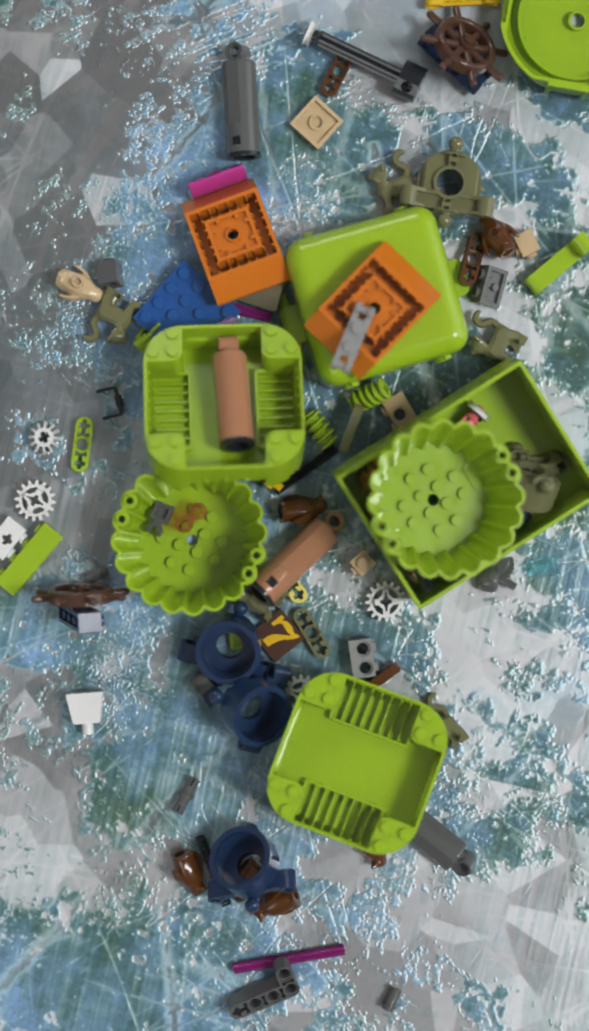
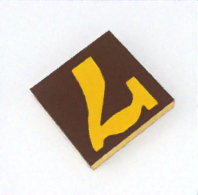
M282 609L273 614L268 623L263 622L257 627L262 647L274 662H277L305 639Z

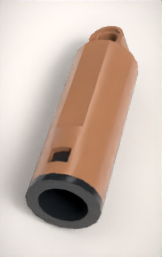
M238 336L217 337L218 352L213 355L212 363L220 450L228 453L245 452L255 446L246 353L239 350Z
M331 512L323 520L312 518L258 570L256 580L247 585L255 597L264 605L271 607L337 543L335 533L344 525L343 516L338 512ZM329 519L336 520L337 526L332 527L329 524Z

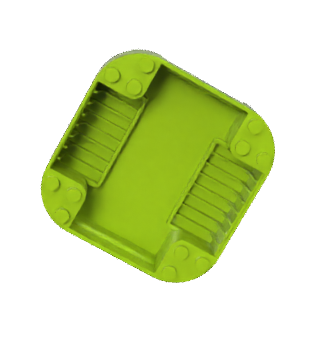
M266 323L181 325L167 328L151 339L143 357L145 443L149 467L154 475L156 474L163 480V483L175 488L187 489V482L266 480V486H273L288 480L299 469L303 460L305 443L302 357L299 345L290 333L281 327ZM238 336L239 350L246 353L255 446L251 450L239 453L223 452L219 447L212 357L218 352L217 337Z
M331 672L321 674L310 680L303 687L296 700L268 775L267 793L270 803L283 819L300 827L372 854L383 855L396 852L405 847L418 830L446 754L448 735L445 724L434 709L422 702L344 673Z

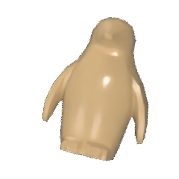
M74 265L79 273L64 268L58 272L55 286L67 294H58L60 298L70 302L81 300L100 302L102 300L104 292L94 284L90 275L78 265Z

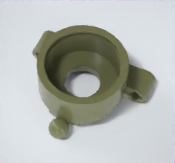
M454 136L449 140L450 150L438 152L426 160L419 171L418 177H413L416 186L410 184H402L399 204L408 207L421 206L428 209L434 217H437V224L441 228H448L452 223V219L463 215L486 219L493 218L496 199L480 196L481 192H485V188L482 187L480 170L467 154L460 152L464 142L458 136ZM453 170L461 175L463 187L458 194L447 196L439 191L437 178L442 172Z
M512 443L509 446L511 454L509 463L519 467L521 479L518 485L524 489L526 495L524 503L519 508L522 511L531 513L551 511L561 486V482L554 474L565 473L569 469V461L559 450H552L542 456H531L528 450H524L521 443Z

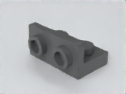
M480 265L477 280L471 291L470 302L499 309L508 271L491 265Z

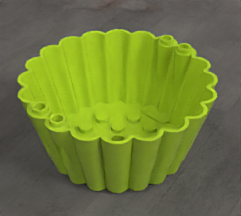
M439 419L432 427L428 424L420 423L414 426L411 435L401 434L397 436L393 441L392 450L384 451L379 457L378 465L380 470L375 471L371 475L370 486L374 493L370 495L367 503L369 510L375 514L372 528L376 534L384 537L383 547L385 551L391 555H398V560L404 568H418L419 573L426 578L436 577L440 573L446 580H454L462 572L470 576L476 575L481 571L483 564L492 565L500 559L501 549L510 547L515 540L513 529L518 528L523 522V513L519 507L524 503L526 496L524 489L518 485L521 479L519 467L509 463L511 459L509 449L501 444L495 445V438L491 432L487 430L476 432L475 427L467 421L458 422L454 426L448 419ZM431 494L437 496V503L433 506L428 503V497Z
M154 473L153 475L143 474L139 476L135 482V490L126 491L122 495L121 506L123 509L118 510L113 516L112 523L117 531L113 533L110 541L111 547L118 553L115 559V566L118 571L127 574L126 585L134 592H141L143 601L150 606L161 604L162 609L169 614H176L183 610L189 616H197L205 608L213 612L219 611L225 605L226 600L234 601L239 599L243 594L244 585H249L256 580L258 575L256 565L261 564L266 557V551L262 543L268 536V530L260 522L263 517V508L258 502L252 501L253 494L250 486L245 483H237V481L187 482V489H181L163 483V480L156 474L154 475ZM156 500L175 507L169 525H162L163 533L160 537L156 535L158 528H153L151 533L147 532L148 526L154 522L149 517ZM190 535H196L198 538V542L194 546L187 543V538Z

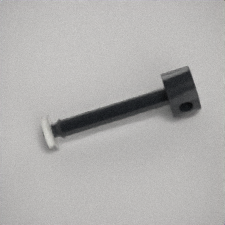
M314 19L305 31L302 45L306 44L308 48L311 41H313L316 46L395 82L392 94L411 103L414 102L428 73L427 68L407 60L401 69L324 32V30L317 31L319 22L315 23Z

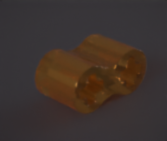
M202 503L193 504L188 514L180 516L176 520L177 530L182 533L190 532L197 521L207 517V507ZM196 507H203V516L194 515L196 513ZM181 520L189 521L187 524L189 526L188 529L180 528Z

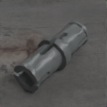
M189 775L183 790H180V796L172 808L174 812L178 811L180 815L184 814L189 801L194 797L192 796L200 783V780L197 778L193 782L195 777Z

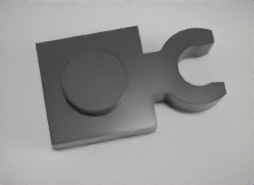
M156 500L149 517L154 522L148 526L147 532L151 533L153 528H158L156 535L160 537L163 533L162 525H169L175 507Z

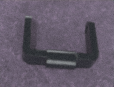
M115 386L96 390V393L114 390L115 403L119 410L118 414L102 417L103 420L120 417L124 413L122 395L119 394L118 388Z

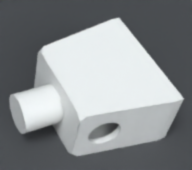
M104 690L67 693L66 699L73 725L82 724L83 735L94 734L93 723H100L102 721Z

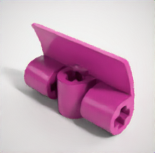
M242 163L229 167L223 172L214 171L207 178L202 177L188 182L193 199L247 180Z

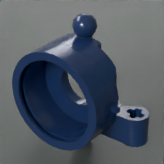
M244 601L234 603V613L221 614L210 619L201 630L199 636H194L193 640L182 639L177 659L198 665L204 675L211 679L216 686L235 684L243 678H264L266 668L270 664L264 661L265 656L261 654L262 643L258 629L250 619L243 616L248 611V606ZM226 633L238 635L243 643L241 652L232 657L221 654L217 648L218 638Z
M270 663L266 668L264 678H243L231 688L228 687L224 693L219 689H214L210 692L209 699L211 703L220 704L219 710L221 711L222 721L225 727L238 738V748L240 750L257 754L262 750V747L274 743L284 734L293 711L291 700L284 692L291 677V669L289 667ZM254 695H258L261 702L258 711L249 717L241 716V710L246 702Z
M249 823L246 826L231 828L216 840L210 852L209 867L214 879L207 882L208 902L222 903L229 898L240 897L247 899L245 901L246 910L254 913L260 907L257 897L264 895V893L296 892L297 871L289 868L277 870L281 856L278 855L274 843L259 831L256 824ZM249 855H258L262 863L260 871L252 878H243L239 871L242 860Z

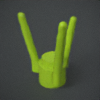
M157 323L148 334L144 333L146 329L142 327L135 336L136 340L133 344L142 353L145 352L148 343L151 341L150 337L160 327V323Z

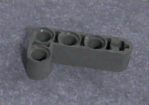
M278 957L273 963L275 977L228 997L227 1004L232 1018L241 1019L299 993L300 987L297 976L288 958Z

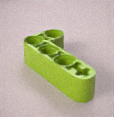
M582 231L524 280V283L535 296L589 252V237L586 233Z

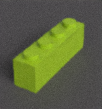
M47 522L44 524L40 523L33 531L35 535L32 539L27 538L21 545L22 551L19 554L15 553L10 558L9 562L11 564L7 569L3 567L0 570V586L12 596L18 594L65 538Z

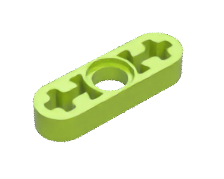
M88 417L79 418L75 426L71 467L77 472H84L89 466L94 423ZM84 420H87V424H90V428H86L85 434H89V438L78 436V432H83L80 423H83ZM80 439H85L88 443L85 450H80L77 447V442ZM76 451L87 453L86 457L82 455V462H85V466H81V469H78V466L75 465V461H79L80 456L75 455Z

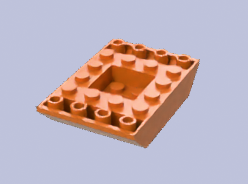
M253 178L181 204L218 307L290 280L283 255ZM235 231L239 233L236 239L228 238L230 232Z
M385 240L303 326L335 355L357 302H362L368 308L371 303L378 304L380 311L374 314L350 370L361 380L442 295ZM359 313L357 318L365 320L367 315ZM341 355L340 361L347 363L348 358Z

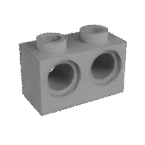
M370 637L347 640L352 676L358 679L376 676L379 666L378 660H374L373 652H376L375 641H371ZM360 643H365L368 646L367 651L363 654L357 651V646ZM368 662L370 670L368 672L360 671L361 663Z

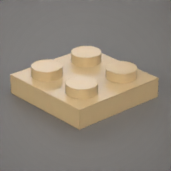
M315 95L291 121L290 126L313 147L319 150L344 121Z

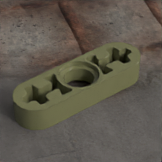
M358 403L355 404L338 451L347 454L365 406Z
M298 608L294 612V621L311 650L318 658L327 657L330 653V646L318 625L306 608ZM300 611L307 613L305 617L307 622L310 620L313 622V624L307 625L304 629L301 627V625H305L304 622L297 620L298 612ZM313 627L317 630L318 633L315 638L307 637L306 631L308 628ZM319 637L323 639L319 641L321 646L327 647L325 649L326 653L323 655L321 652H316L318 650L316 643L313 646L311 642L318 640Z

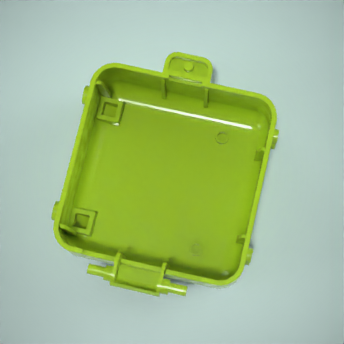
M406 206L398 207L393 213L316 235L313 232L304 234L301 239L296 240L289 246L284 261L290 275L289 283L295 305H291V301H288L286 292L284 294L281 293L279 315L284 330L293 336L299 348L300 343L302 345L307 343L316 376L325 387L331 389L343 387V391L358 387L360 385L359 382L432 361H435V364L450 360L452 355L465 346L468 340V328L459 298L469 292L470 286L464 287L458 282L461 261L458 259L447 260L436 219L428 209L421 206L406 208ZM386 240L442 296L376 365L359 380L351 371L347 375L341 369L331 368L330 365L334 355L303 325ZM371 303L369 305V308H376L374 314H377L380 311V307L378 304ZM303 346V348H302L300 351H301L302 363H305V362H306V359H305L304 352H303V349H304V346Z

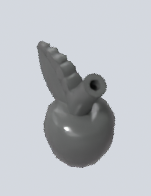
M513 557L503 559L498 564L497 569L485 568L476 575L478 589L485 592H496L501 584L514 591L518 584L508 579L514 571Z

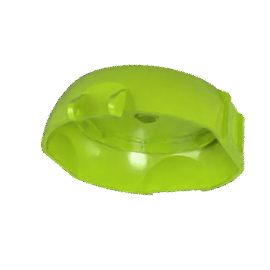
M504 0L500 28L504 44L514 63L529 79L545 87L544 93L554 91L580 96L579 99L584 100L589 95V0ZM574 15L581 16L584 25L574 27L571 24V17Z

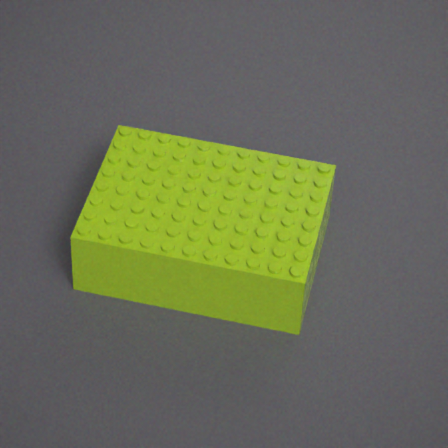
M508 357L330 471L410 599L419 610L474 575L470 576L462 572L454 580H446L441 575L430 578L434 587L433 590L424 593L421 586L411 581L405 573L407 569L400 564L398 555H391L385 551L383 547L384 537L374 532L372 521L375 514L369 510L367 504L370 496L364 494L359 488L360 486L357 484L360 481L358 476L363 474L361 470H366V464H371L373 459L378 461V458L384 451L392 450L393 441L397 436L401 434L411 435L414 426L420 423H425L432 427L439 419H448L455 426L465 413L471 411L465 405L469 404L471 400L475 404L480 405L490 416V418L486 419V422L483 420L478 422L475 426L476 432L480 430L491 432L495 438V445L501 444L509 449L512 443L519 442L523 445L524 450L530 452L531 456H542L552 450H559L565 456L570 466L565 473L554 474L561 482V486L553 509L546 513H531L532 519L514 531L515 540L513 544L506 549H501L500 559L589 503V470L520 359ZM483 564L481 571L490 565Z

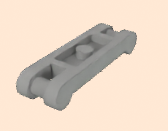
M357 302L330 365L331 368H338L343 370V373L349 374L376 308H368L362 302ZM359 313L367 315L365 320L357 318ZM341 355L348 358L347 363L340 361Z

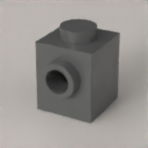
M106 258L102 262H97L98 284L105 290L108 286L113 289L124 287L122 265L116 259Z

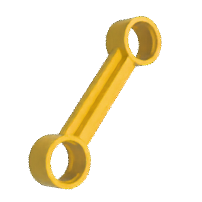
M424 0L425 9H440L450 6L482 5L484 7H495L501 5V0Z

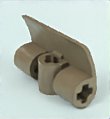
M289 281L240 298L237 301L277 312L281 293L284 294L286 292Z

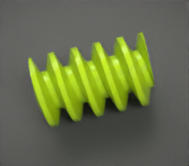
M378 378L377 382L372 381L371 384H365L364 387L361 386L358 390L352 391V396H349L348 399L350 407L353 410L355 404L358 403L365 406L363 411L369 410V408H373L391 399V391L382 378Z
M316 409L305 416V427L310 426L307 433L314 432L312 440L319 439L316 446L323 445L320 450L322 452L336 442L339 435H332L334 428L327 429L330 422H323L326 416H318L321 409Z

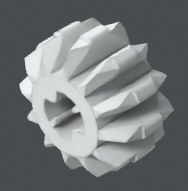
M44 421L43 428L40 423H37L38 430L31 428L35 435L28 436V438L35 440L30 443V446L37 444L36 452L40 451L42 447V454H46L47 448L51 453L54 452L52 445L57 448L59 447L55 440H62L61 437L55 436L60 433V430L56 429L53 431L55 428L53 423L48 428L47 421ZM43 433H45L46 435L49 434L50 436L47 438V443H45V441H41Z

